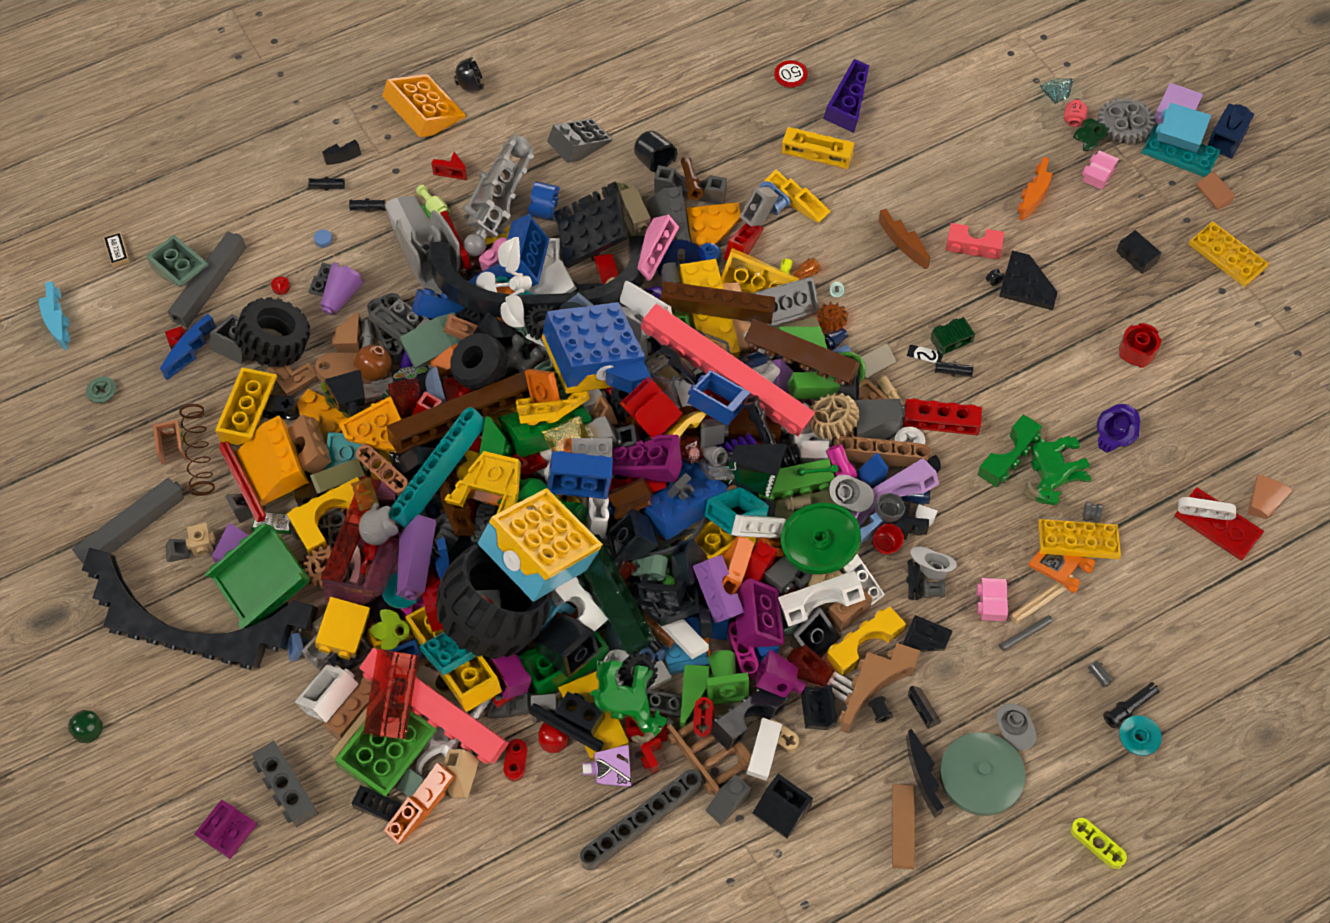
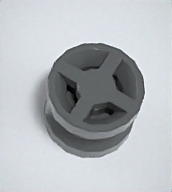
M1086 501L1083 520H1093L1095 523H1099L1103 505L1099 503L1094 505Z

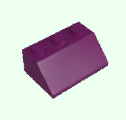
M751 578L742 582L736 591L744 613L735 616L738 643L752 648L783 645L784 636L778 599L779 590Z

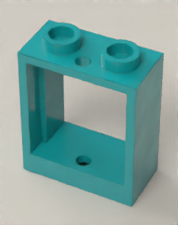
M738 487L707 499L704 516L732 536L735 517L738 515L731 510L732 508L738 506L746 512L741 515L767 517L769 505L748 490Z

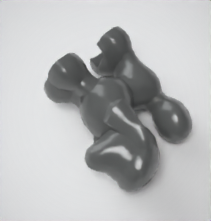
M515 334L512 337L513 347L506 350L508 361L502 379L507 375L508 368H515L519 373L533 369L538 362L543 360L544 353L534 348L530 353L531 358L526 360L520 351L525 344V340Z

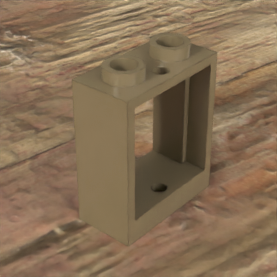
M636 186L619 191L624 220L630 236H645L651 223V218Z

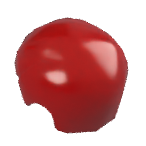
M883 524L872 535V545L880 554L892 555L903 545L904 535L896 525Z
M545 722L541 725L538 732V742L544 751L559 753L567 747L568 735Z

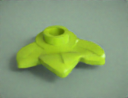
M384 609L380 611L382 622L373 625L369 632L373 637L382 640L381 649L392 650L397 647L400 641L408 638L410 626L407 622L400 620L396 612ZM401 627L403 634H398L396 629Z

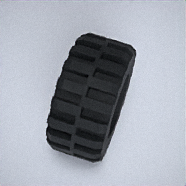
M267 297L266 299L259 298L256 301H251L242 309L235 329L236 343L241 348V352L244 355H248L250 360H255L262 366L265 364L268 367L278 366L279 368L285 367V365L289 366L298 361L303 355L310 337V324L304 313L301 314V310L298 307H293L292 303L288 301L287 303L283 302V299L277 298L275 300L272 297ZM262 328L276 330L283 336L270 335L263 331Z

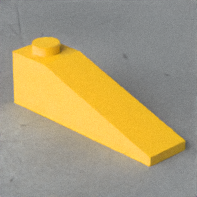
M731 249L721 275L722 284L738 282L741 292L748 293L799 280L795 276L735 249Z

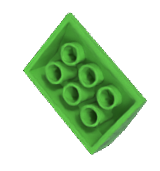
M387 694L335 759L338 768L384 797L390 793L437 731V728L407 708L402 739H399L404 705H402V709L393 708V713L390 715L392 696H390L383 737H380ZM395 699V704H401L399 701ZM388 718L400 719L397 739L385 737Z

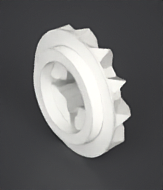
M904 427L895 435L894 441L906 442L907 438H909V440H914L913 443L925 444L924 434L914 427Z

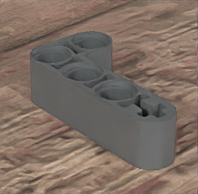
M389 293L371 300L367 304L368 313L370 314L380 304L389 309L400 299V296L396 293ZM372 322L383 348L390 353L392 364L399 365L404 352L402 343Z

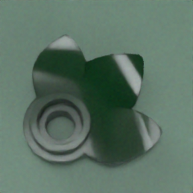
M1086 119L1083 121V127L1076 130L1073 138L1083 142V151H1089L1097 147L1099 140L1107 136L1108 129L1105 124L1098 123L1095 119Z

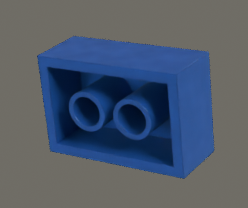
M552 451L547 489L552 494L607 499L612 479L613 457Z

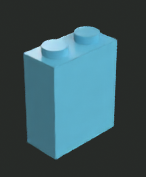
M1170 102L1168 109L1164 108L1162 113L1163 123H1159L1155 133H1158L1157 141L1197 153L1211 115Z

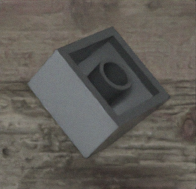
M231 314L211 332L210 350L242 364L248 359V355H244L236 343L235 329L239 317Z

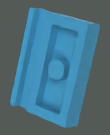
M674 643L670 649L667 648V645L663 647L670 675L684 673L685 665L709 666L706 652L691 659L677 643Z

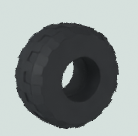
M471 334L461 340L457 347L454 348L450 360L451 373L458 383L472 391L496 383L502 379L506 371L507 351L497 339L489 334ZM482 358V361L476 366V363Z

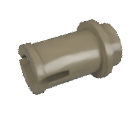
M789 496L785 500L786 509L793 512L795 509H801L811 504L810 496L797 498Z

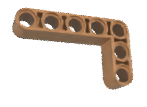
M852 427V432H846V436L841 435L839 439L834 437V446L842 444L850 462L866 463L874 454L878 453L888 466L909 467L922 458L928 461L931 453L930 448L921 443L854 437V427Z

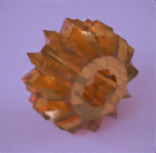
M830 301L829 305L823 303L822 308H819L817 320L821 328H826V332L829 330L836 331V329L839 330L846 326L848 313L845 311L844 306L839 307L838 302L834 305Z

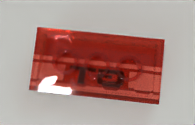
M380 649L376 651L362 734L406 739L419 656Z

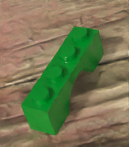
M1022 414L1013 425L1010 433L1015 448L1006 454L990 453L980 465L978 476L996 488L1001 482L1004 484L1010 476L1009 472L1019 466L1020 458L1022 456L1026 457L1031 450L1030 446L1033 443L1036 444L1038 439L1041 438L1042 425Z

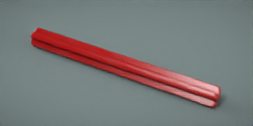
M227 441L220 442L219 449L257 522H264L266 520V513L232 447Z

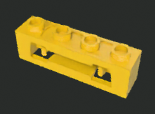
M788 127L782 141L781 153L848 169L853 157L855 143ZM793 147H795V148H798V150H801V149H804V150H803V153H802V152L794 151V150H792V149H793ZM830 156H833V159L836 157L841 158V162L830 160Z

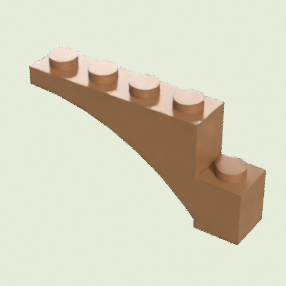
M897 643L894 650L890 649L887 658L867 652L865 659H860L857 669L861 671L859 676H854L851 687L854 688L853 693H848L845 704L848 705L847 710H842L838 722L842 723L840 731L849 732L859 711L878 691L903 677H912L920 650Z

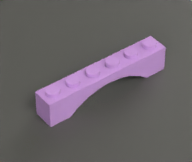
M922 458L872 489L874 501L869 509L863 512L847 510L854 515L859 527H861L865 519L876 510L877 499L882 494L893 493L899 497L924 494L939 484L937 473Z

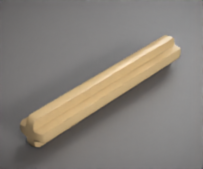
M1059 582L1054 583L1014 611L1010 616L1011 620L1018 624L1067 588Z

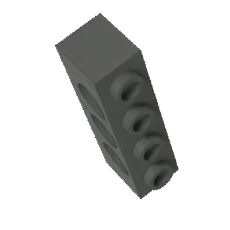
M275 741L270 742L252 754L256 760L252 763L257 772H263L265 778L262 780L268 790L273 788L276 793L272 797L278 807L283 805L286 811L283 812V815L288 823L293 822L297 828L319 814ZM278 765L276 770L269 771L271 766ZM282 782H288L284 788H279ZM298 798L294 805H289L292 799Z

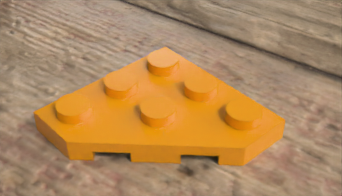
M739 202L686 208L693 253L698 254L699 247L705 243L717 245L719 241H722L730 233L733 226L741 221Z
M307 389L297 402L300 416L303 414L313 417L318 421L319 429L324 436V442L327 447L328 432L343 433L339 423L348 418L342 412H339L337 408L333 409L328 406L324 396Z
M391 396L339 423L348 442L369 445L373 448L394 453L397 452L388 441L386 426L402 420Z

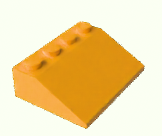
M428 74L393 78L386 81L382 97L419 137L435 135L466 116Z
M279 415L261 424L255 431L252 440L245 442L237 451L242 469L261 506L309 483L305 471L302 470L297 456L299 454L295 443L292 442L287 429L289 427Z

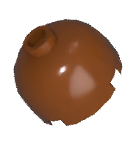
M375 344L367 345L357 353L353 366L354 368L356 366L357 370L361 371L362 377L366 380L378 381V379L382 378L384 380L391 371L392 358L385 348Z

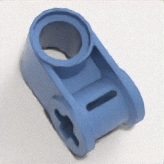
M765 181L760 184L759 188L769 187L778 194V198L770 210L772 214L778 215L780 210L790 206L791 203L788 196L782 193L773 183Z

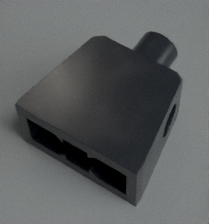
M360 370L325 379L326 391L339 412L348 410L350 417L361 412L359 407L365 405V394Z

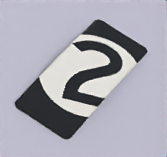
M910 345L907 353L908 357L936 363V361L941 362L943 357L938 351Z

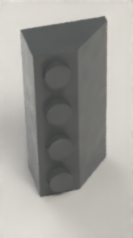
M682 186L663 188L647 200L648 214L651 222L653 218L670 215L679 228L662 259L674 249L683 248L690 250Z

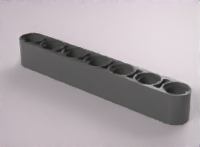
M694 769L685 771L586 845L580 852L583 868L589 871L597 869L698 793L702 783L701 774ZM693 778L697 780V783L690 785L687 783V780ZM673 791H678L681 793V795L679 797L674 798L670 795V793ZM660 803L664 808L655 810L653 806ZM640 816L647 818L644 823H639L636 819ZM622 829H628L630 831V833L627 836H622L619 834V832ZM609 841L613 844L609 849L602 847L604 842ZM590 854L596 857L592 862L584 860Z

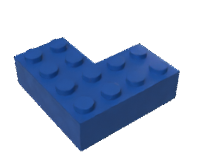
M681 451L682 467L678 480L687 473L691 477L687 484L691 485L694 491L690 495L684 491L688 495L684 501L679 498L678 493L672 499L667 492L676 482H667L666 488L652 495L651 504L640 509L642 514L650 517L653 530L666 541L705 517L707 499L727 492V485L683 451Z

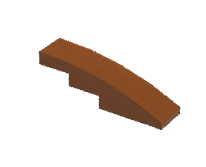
M887 208L880 210L878 221L890 239L911 260L922 268L928 269L930 256L916 232L908 233L901 219L893 221Z

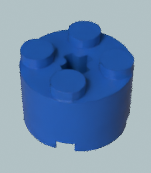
M536 181L530 197L531 203L528 207V214L532 217L553 221L554 208L558 205L560 187Z

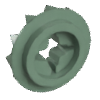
M98 377L88 384L86 395L91 402L94 401L97 404L99 402L106 403L108 399H112L114 394H117V386L111 378ZM97 388L102 389V390L105 389V392H106V393H102V392L99 393V390H98Z

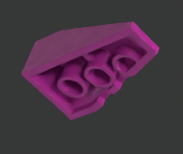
M677 434L657 435L653 437V440L647 442L641 440L636 442L634 446L627 448L622 446L612 450V474L634 478L644 477L646 480L659 482L678 481L682 459L679 436Z

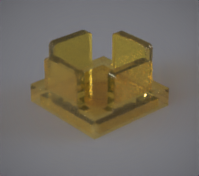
M576 416L543 431L551 452L564 451L572 453V438H593L589 426L583 424L580 416Z

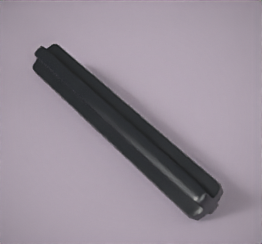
M535 703L530 707L529 714L596 752L602 750L604 743L601 740Z

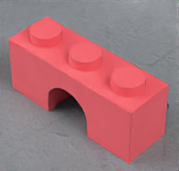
M951 223L946 251L987 257L989 259L1000 258L1004 238L1003 231L986 229L983 238L975 239L968 234L969 226Z

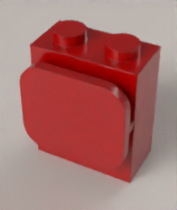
M649 377L642 381L619 403L652 439L654 436L664 435L666 430L671 425L676 424L683 414Z

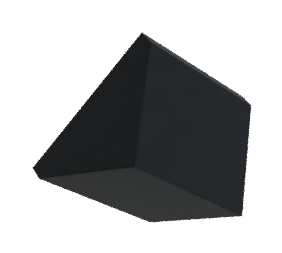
M818 607L808 617V620L804 621L792 634L790 647L811 664L815 665L840 636L822 609Z

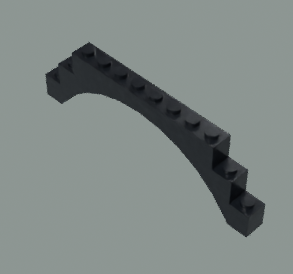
M89 548L82 567V571L88 573L87 577L98 580L92 598L99 601L98 605L109 607L103 627L110 629L109 633L121 636L122 632L127 633L128 638L138 641L140 637L146 638V643L157 646L159 642L165 643V648L177 650V647L184 648L183 652L195 655L196 652L203 653V658L214 660L215 657L221 658L222 663L229 665L237 662L240 663V668L252 670V667L260 668L265 649L278 652L279 648L286 650L291 630L304 633L305 630L312 631V622L315 620L319 609L314 605L294 600L271 618L248 628L228 633L213 634L183 631L169 626L152 615L135 598L124 581L115 555Z

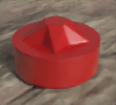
M276 277L271 282L272 290L277 295L286 294L290 290L289 281L285 277Z

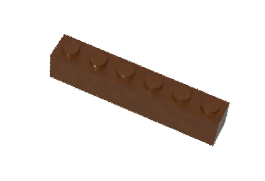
M663 281L660 299L671 306L672 311L749 322L755 319L770 325L772 324L775 304L774 296Z
M755 319L752 320L744 338L749 348L756 351L759 348L763 349L765 354L774 358L776 355L780 356L782 361L791 365L795 362L800 365L799 368L808 372L811 369L817 371L816 375L825 379L828 376L834 378V382L845 386V383L848 385L852 384L860 366L858 361Z

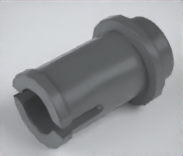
M1095 661L1088 667L1089 673H1092L1104 688L1114 679L1102 667V662Z

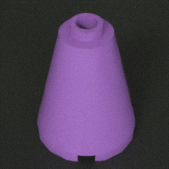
M338 263L331 265L320 304L322 311L328 315H332V313L337 314L365 281L364 278L360 279L361 275L345 265L342 268L338 267Z

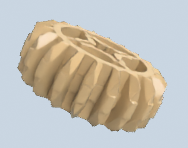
M836 392L832 396L827 394V397L823 398L820 396V400L814 401V405L810 406V409L815 414L809 423V427L817 437L821 436L823 440L827 437L830 440L834 437L839 439L841 435L846 436V432H852V427H857L859 409L856 402L849 395L845 396L843 393L838 395Z

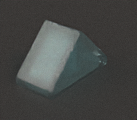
M1052 79L1041 84L1040 87L1054 104H1057L1069 98L1073 79Z

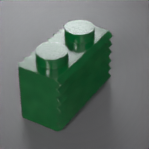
M964 317L955 318L949 324L936 326L932 330L930 340L942 356L974 342L975 333Z

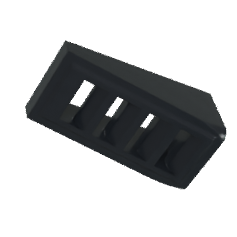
M362 636L359 647L362 646L364 650L361 652L358 649L356 658L350 657V661L347 662L346 659L339 657L336 653L328 660L335 667L336 665L339 666L337 661L340 659L344 664L340 668L350 670L362 663L372 649Z
M360 785L352 801V806L356 810L390 822L399 810L401 803ZM372 798H374L375 801L372 807H368ZM380 802H384L380 811H377ZM388 805H392L388 815H385L384 813Z

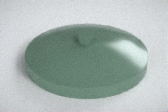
M977 732L961 736L947 748L940 765V780L946 795L957 807L970 814L992 816L1008 810L1019 799L1025 784V768L1020 755L1010 743L996 735Z

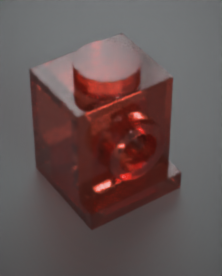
M689 436L679 439L682 461L692 464L703 458L697 439Z

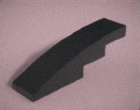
M910 729L907 732L906 742L912 771L924 801L934 818L942 814L944 806L935 794L940 786L931 773L935 763L913 730Z

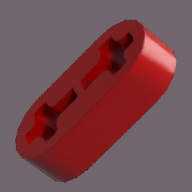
M701 697L695 702L693 728L698 736L708 738L712 735L711 730L714 726L715 705L709 698ZM704 702L710 706L705 710V716L704 711L700 709V706H704ZM703 720H705V725L709 727L704 733L699 729V727L703 726Z

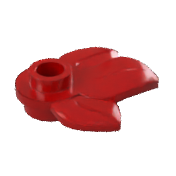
M365 542L363 547L365 556L360 568L362 574L365 575L367 562L374 559L379 546L370 545Z

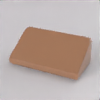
M1214 171L1196 184L1217 210L1231 204L1235 197L1234 193Z

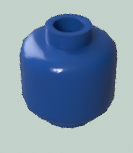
M713 243L701 245L697 254L698 261L716 259L717 265H719L721 261L720 248Z

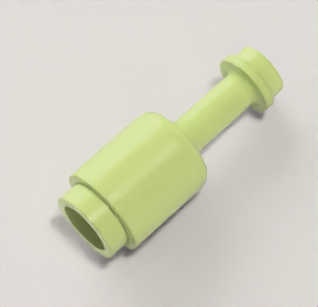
M424 185L417 187V195L426 200L425 206L430 213L435 210L440 214V212L446 210L449 216L451 215L449 207L440 197L431 196L428 193V188Z

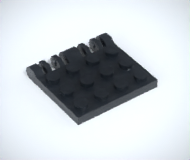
M616 182L601 188L603 200H601L598 191H594L592 195L588 194L579 199L578 202H573L572 209L575 213L573 215L568 206L554 212L558 224L563 263L566 268H570L628 239L619 187Z

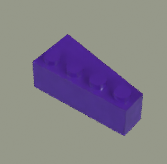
M856 59L852 61L828 103L823 119L854 133L861 109L869 65Z

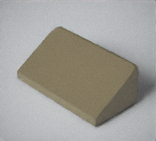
M887 343L861 356L866 364L865 379L897 363Z

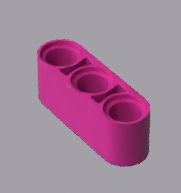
M733 621L728 626V641L732 652L736 654V664L739 673H747L746 667L754 668L753 671L748 672L749 681H753L758 676V660L754 649L738 643L737 635L732 634V632L737 631L736 621ZM746 649L748 652L740 653L738 650Z

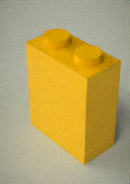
M330 597L315 641L316 648H319L320 652L330 654V652L337 653L339 657L344 659L356 658L370 615V608Z

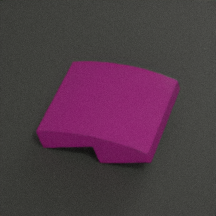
M221 799L194 835L225 857L231 859L257 826V823Z

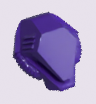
M1117 404L1100 414L1097 420V431L1100 435L1098 438L1099 449L1108 453L1119 446H1129L1139 438L1140 416L1135 408L1128 404Z

